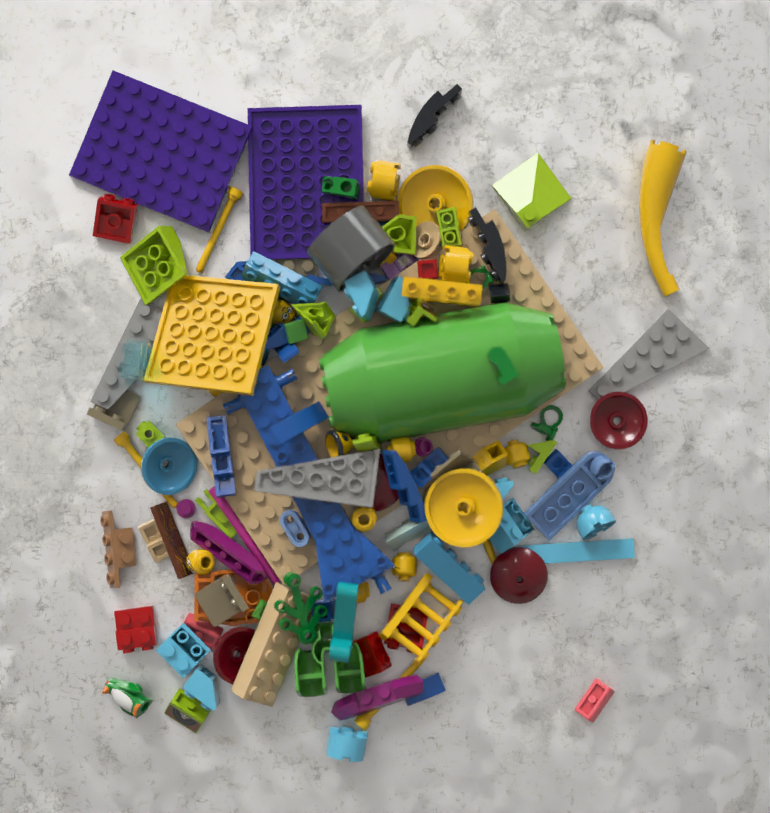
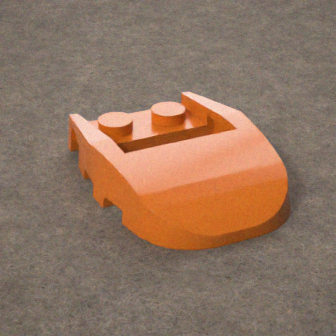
M231 569L214 571L205 575H194V594L214 582V578L222 577L225 574L234 577V584L249 608L244 612H238L221 624L237 626L239 624H252L260 621L251 615L260 599L268 602L272 585L268 578L259 584H250ZM194 596V621L210 622Z

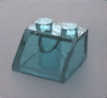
M131 339L124 343L122 349L124 360L120 362L118 369L121 378L145 382L144 376L153 347L151 343Z

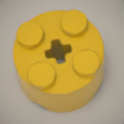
M380 160L371 163L370 173H373L372 181L369 180L367 185V192H369L371 198L387 201L396 200L394 196H397L401 175H397V169L401 170L400 163Z
M444 245L442 250L446 251L445 255L440 256L438 276L442 277L441 281L469 283L471 272L468 271L469 263H472L473 252H470L468 248Z

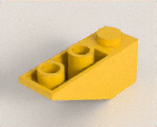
M498 440L479 450L472 458L475 459L484 474L488 476L507 466L509 454Z

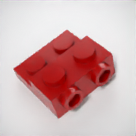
M104 194V197L98 198L92 236L130 244L132 242L134 224L136 223L138 204L129 198H123L122 201L117 200L111 194Z
M391 603L388 622L401 605ZM411 607L408 611L409 616L426 629L428 616L419 609ZM400 622L396 627L399 629L398 632L422 649L424 637L405 622ZM390 637L383 643L387 644V648L398 650L399 647L406 648L396 639H391Z
M153 605L114 611L118 650H123V653L135 652L134 648L142 647V651L154 649L153 645L158 644Z

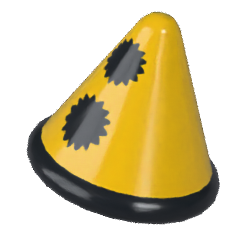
M329 430L325 436V444L329 456L332 458L346 455L354 447L353 440H358V438Z

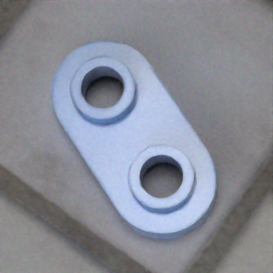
M295 510L283 512L279 520L280 525L291 543L297 547L305 546L310 541L311 535L300 515ZM289 516H292V517H293V519H294L293 522H290V521L288 520V517H289ZM302 533L304 535V539H300L298 534Z

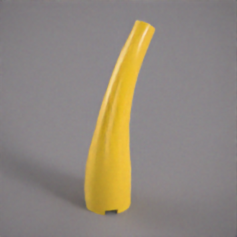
M653 139L649 142L642 168L639 216L645 253L654 278L663 296L666 297L680 289L674 275L669 274L664 261L660 227L687 151L682 150V152H679V146L660 141V144L657 145Z

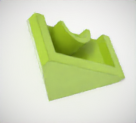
M399 214L382 226L396 243L393 250L396 253L415 255L417 217Z
M326 301L321 303L291 304L313 335L320 338L326 337L336 317Z

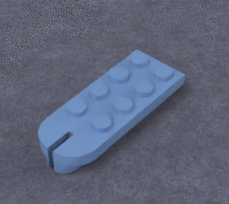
M590 451L584 454L523 514L550 541L610 483L614 476L615 463L599 451Z

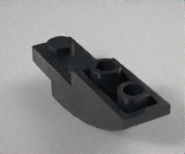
M458 84L445 95L437 91L424 104L410 130L407 141L409 149L413 145L417 147L424 140L423 137L427 133L431 135L438 128L439 120L436 115L440 117L446 112V107L450 103L455 104L461 98L462 88Z
M475 207L469 211L467 219L473 228H477L479 232L477 236L480 242L487 245L481 250L483 254L480 256L486 265H490L492 269L490 273L494 280H499L500 284H502L506 280V257L502 239L493 220L485 223Z

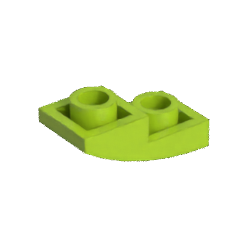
M456 207L436 211L442 246L462 245Z
M369 433L358 435V440H353V445L358 452L376 449L383 451L382 444H377L376 436L370 437Z

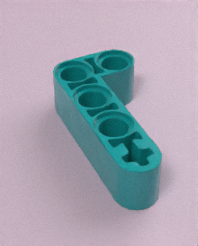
M338 582L329 660L349 663L354 635L358 584Z

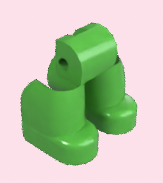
M334 622L318 623L315 627L316 638L312 642V650L303 651L301 648H298L294 660L296 693L299 697H315L328 693L325 678L324 652L330 651ZM356 642L353 643L354 646L351 649L349 663L334 661L337 693H354L366 689L363 658L360 647Z

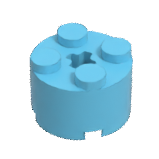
M346 725L342 729L330 726L326 755L338 760L346 758L350 762L363 761L368 732L363 730L354 731V727Z

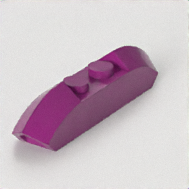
M200 521L191 522L190 539L204 550L211 552L216 559L250 584H259L267 579L264 568L249 551L214 526Z
M411 675L353 693L334 702L331 713L338 720H346L422 694L423 680L418 675Z

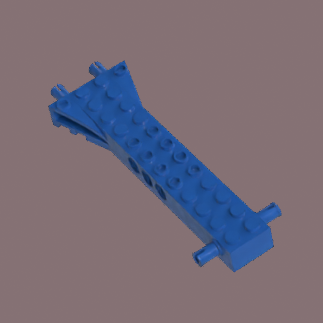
M267 365L259 369L253 396L238 394L237 398L223 404L224 409L229 408L226 410V413L229 416L243 407L247 409L276 467L318 460L304 432L279 446L276 445L267 429L294 414L282 391V387L298 380L296 375H293L295 373L292 368L279 376H274L270 366ZM293 497L316 543L324 602L336 596L338 582L360 584L371 578L377 585L380 594L385 593L382 584L387 591L392 589L384 573L385 570L393 567L395 564L361 531L353 526L340 503Z

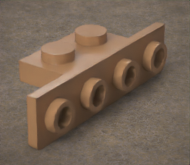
M103 511L100 522L104 529L102 541L106 548L104 556L105 564L108 568L106 580L110 588H120L118 568L136 566L133 529L123 528L114 530L113 512Z

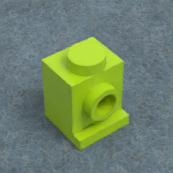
M143 421L136 428L138 430L136 435L148 448L156 441L167 438L152 421L147 423ZM148 430L152 432V436L150 438L146 437V432Z

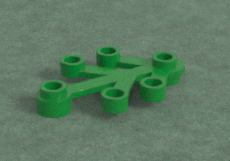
M288 572L284 576V584L291 588L296 609L287 605L283 600H277L274 608L279 613L285 612L299 619L300 627L292 624L288 618L280 619L279 627L284 631L289 630L297 634L299 642L308 645L316 638L315 627L318 621L327 614V608L322 604H318L315 606L314 614L308 623L307 616L316 599L322 597L323 591L317 586L312 587L305 604H303L299 588L301 577L295 572ZM296 578V582L292 584V580ZM318 590V594L314 596V592ZM283 603V607L278 609L279 605ZM323 608V611L318 613L319 609ZM287 621V626L283 627L284 622ZM310 632L309 636L305 638V635Z

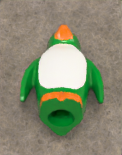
M110 678L106 681L102 691L103 694H111L115 703L120 706L122 711L135 718L144 714L153 702V699L146 697L142 693V687L138 683Z

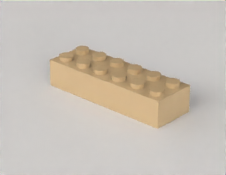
M277 582L231 688L233 693L244 700L270 707L274 705L299 645L297 634L289 630L284 631L279 627V621L282 618H288L292 624L299 627L300 623L299 619L285 612L279 613L275 610L274 604L277 600H283L287 605L296 609L291 588ZM300 591L303 604H305L309 594ZM283 603L279 605L278 609L283 607ZM311 610L307 616L308 621L311 616ZM287 621L284 622L283 627L287 626Z

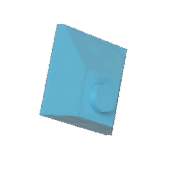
M402 277L392 278L375 310L376 313L396 322L405 321L410 313L408 309L410 306L409 299L401 295Z

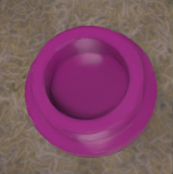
M425 437L418 438L415 441L416 454L420 457L428 456L433 450L432 442Z
M183 499L177 504L176 510L180 517L190 518L195 514L196 506L193 501Z

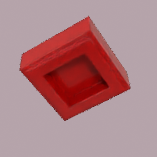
M437 259L417 261L418 278L438 279Z

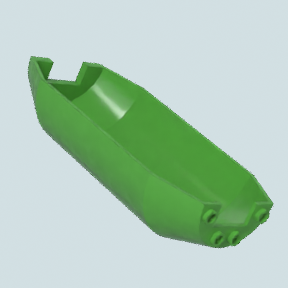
M501 302L437 314L438 320L436 322L425 316L420 317L414 326L408 323L407 320H403L401 322L358 329L324 353L322 358L319 359L320 370L325 372V376L321 377L323 388L328 390V396H325L327 408L331 407L332 416H329L331 428L335 427L337 432L356 437L369 433L370 437L376 436L377 442L382 443L391 441L393 438L415 437L527 416L566 388L563 351L552 313ZM498 346L503 348L519 376L504 385H500L496 378L501 375L495 364L491 363L487 357V353L492 347Z

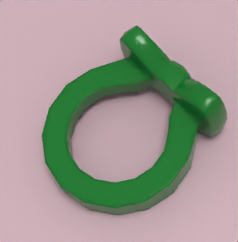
M484 264L481 265V268L470 270L471 275L473 273H485L486 279L482 285V290L487 287L489 282H494Z
M554 405L546 406L540 413L541 422L539 424L557 432V427L563 420L562 411ZM547 410H554L559 416L558 421L552 426L547 425L544 418Z
M532 422L530 425L533 430L546 435V441L553 440L556 435L555 430H551L541 424Z

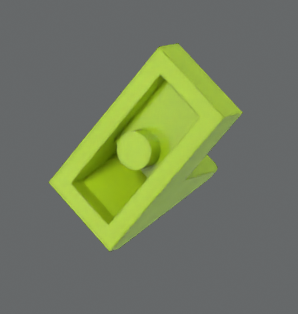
M555 440L527 445V447L538 454L537 457L533 455L528 462L530 466L528 470L533 474L538 472L557 444Z

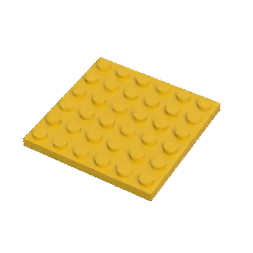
M186 275L168 289L144 381L150 384L253 396L280 286L272 283Z

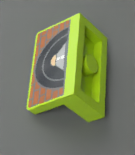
M415 298L408 308L410 313L407 317V322L413 326L422 314L434 322L438 320L436 308L421 298Z
M179 688L164 713L192 732L197 733L210 711L200 705L201 701L196 698H190L184 693L185 691Z

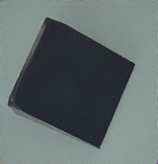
M508 283L488 285L491 303L510 302Z

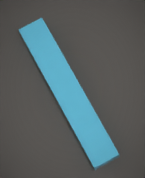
M633 538L518 546L535 551L541 556L545 564L635 558Z

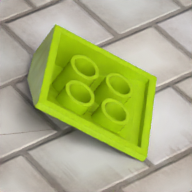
M539 153L492 185L525 232L572 199Z
M172 226L156 227L120 257L145 306L152 303L187 275L182 245Z

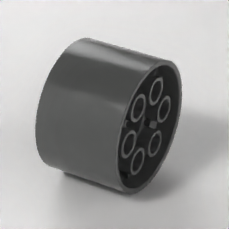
M358 206L328 226L308 248L307 254L337 291L342 292L346 287L344 281L363 271H366L368 274L373 272L392 253L396 243L365 206Z

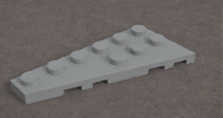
M140 298L90 401L91 403L110 410L146 372L163 308L152 303L145 306Z
M667 309L588 391L597 400L608 393L626 392L710 348L675 314Z
M380 449L260 470L256 473L254 491L372 508Z

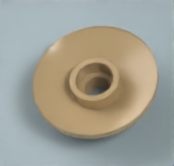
M426 221L416 227L415 257L427 258L438 248L441 240L440 228L434 222Z

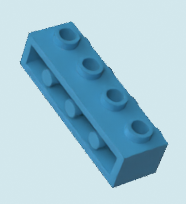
M254 251L247 261L241 277L251 282L278 284L280 286L278 296L293 304L315 303L322 289V285Z
M429 532L413 547L415 556L468 605L485 590L484 579L478 573L474 574L467 562L464 560L461 562L453 549H447L444 546L443 540L437 535L434 537Z

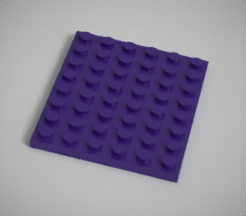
M112 70L69 176L119 197L133 199L134 203L209 233L253 127Z
M362 105L247 108L248 125L253 127L248 138L250 256L254 251L270 260L311 259L307 254L308 248L332 224L322 223V203L364 202ZM324 177L357 179L360 183L358 199L353 200L321 193Z

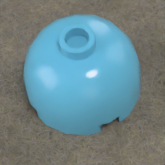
M589 504L581 509L582 513L578 516L576 525L583 540H588L597 536L596 533L608 530L616 523V520L606 507L600 505L592 507Z

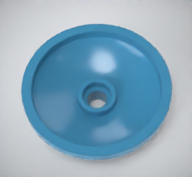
M173 437L163 438L153 443L145 452L141 463L142 477L147 486L163 495L177 494L186 489L193 481L197 471V457L190 445L181 439ZM167 461V465L163 467V462Z

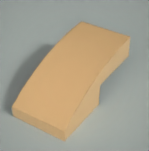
M153 518L139 525L138 529L155 563L169 557L155 519Z

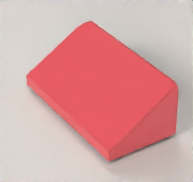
M189 613L184 621L210 649H215L224 630L222 627H214L210 622L198 620L196 622L192 613Z
M596 678L574 710L594 723L615 691Z

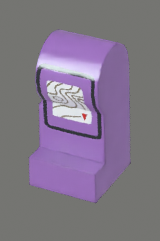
M400 254L391 264H388V262L382 264L381 270L389 281L418 260L414 255Z

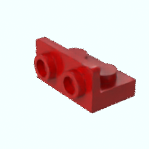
M377 631L353 640V643L356 642L360 647L365 678L381 673L392 666L390 657Z

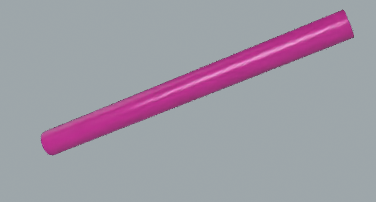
M215 486L210 488L208 492L252 555L262 565L273 585L276 582L278 583L280 579L225 497L217 498Z

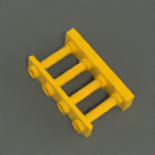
M404 277L401 295L408 297L410 300L421 298L428 302L478 307L481 303L482 285Z
M428 572L421 577L379 634V637L384 641L389 637L391 639L394 638L416 655V658L413 660L415 665L420 661L423 663L429 656L427 651L431 646L435 647L441 639L439 637L442 630L445 632L452 624L450 619L453 615L456 617L462 610L460 605L463 603V600L459 599L454 604L432 587L430 581L433 576ZM422 592L429 593L450 610L444 619L420 601L419 596ZM411 607H416L439 625L433 634L409 616L408 611ZM400 622H405L428 640L422 649L398 632L399 629L396 627Z

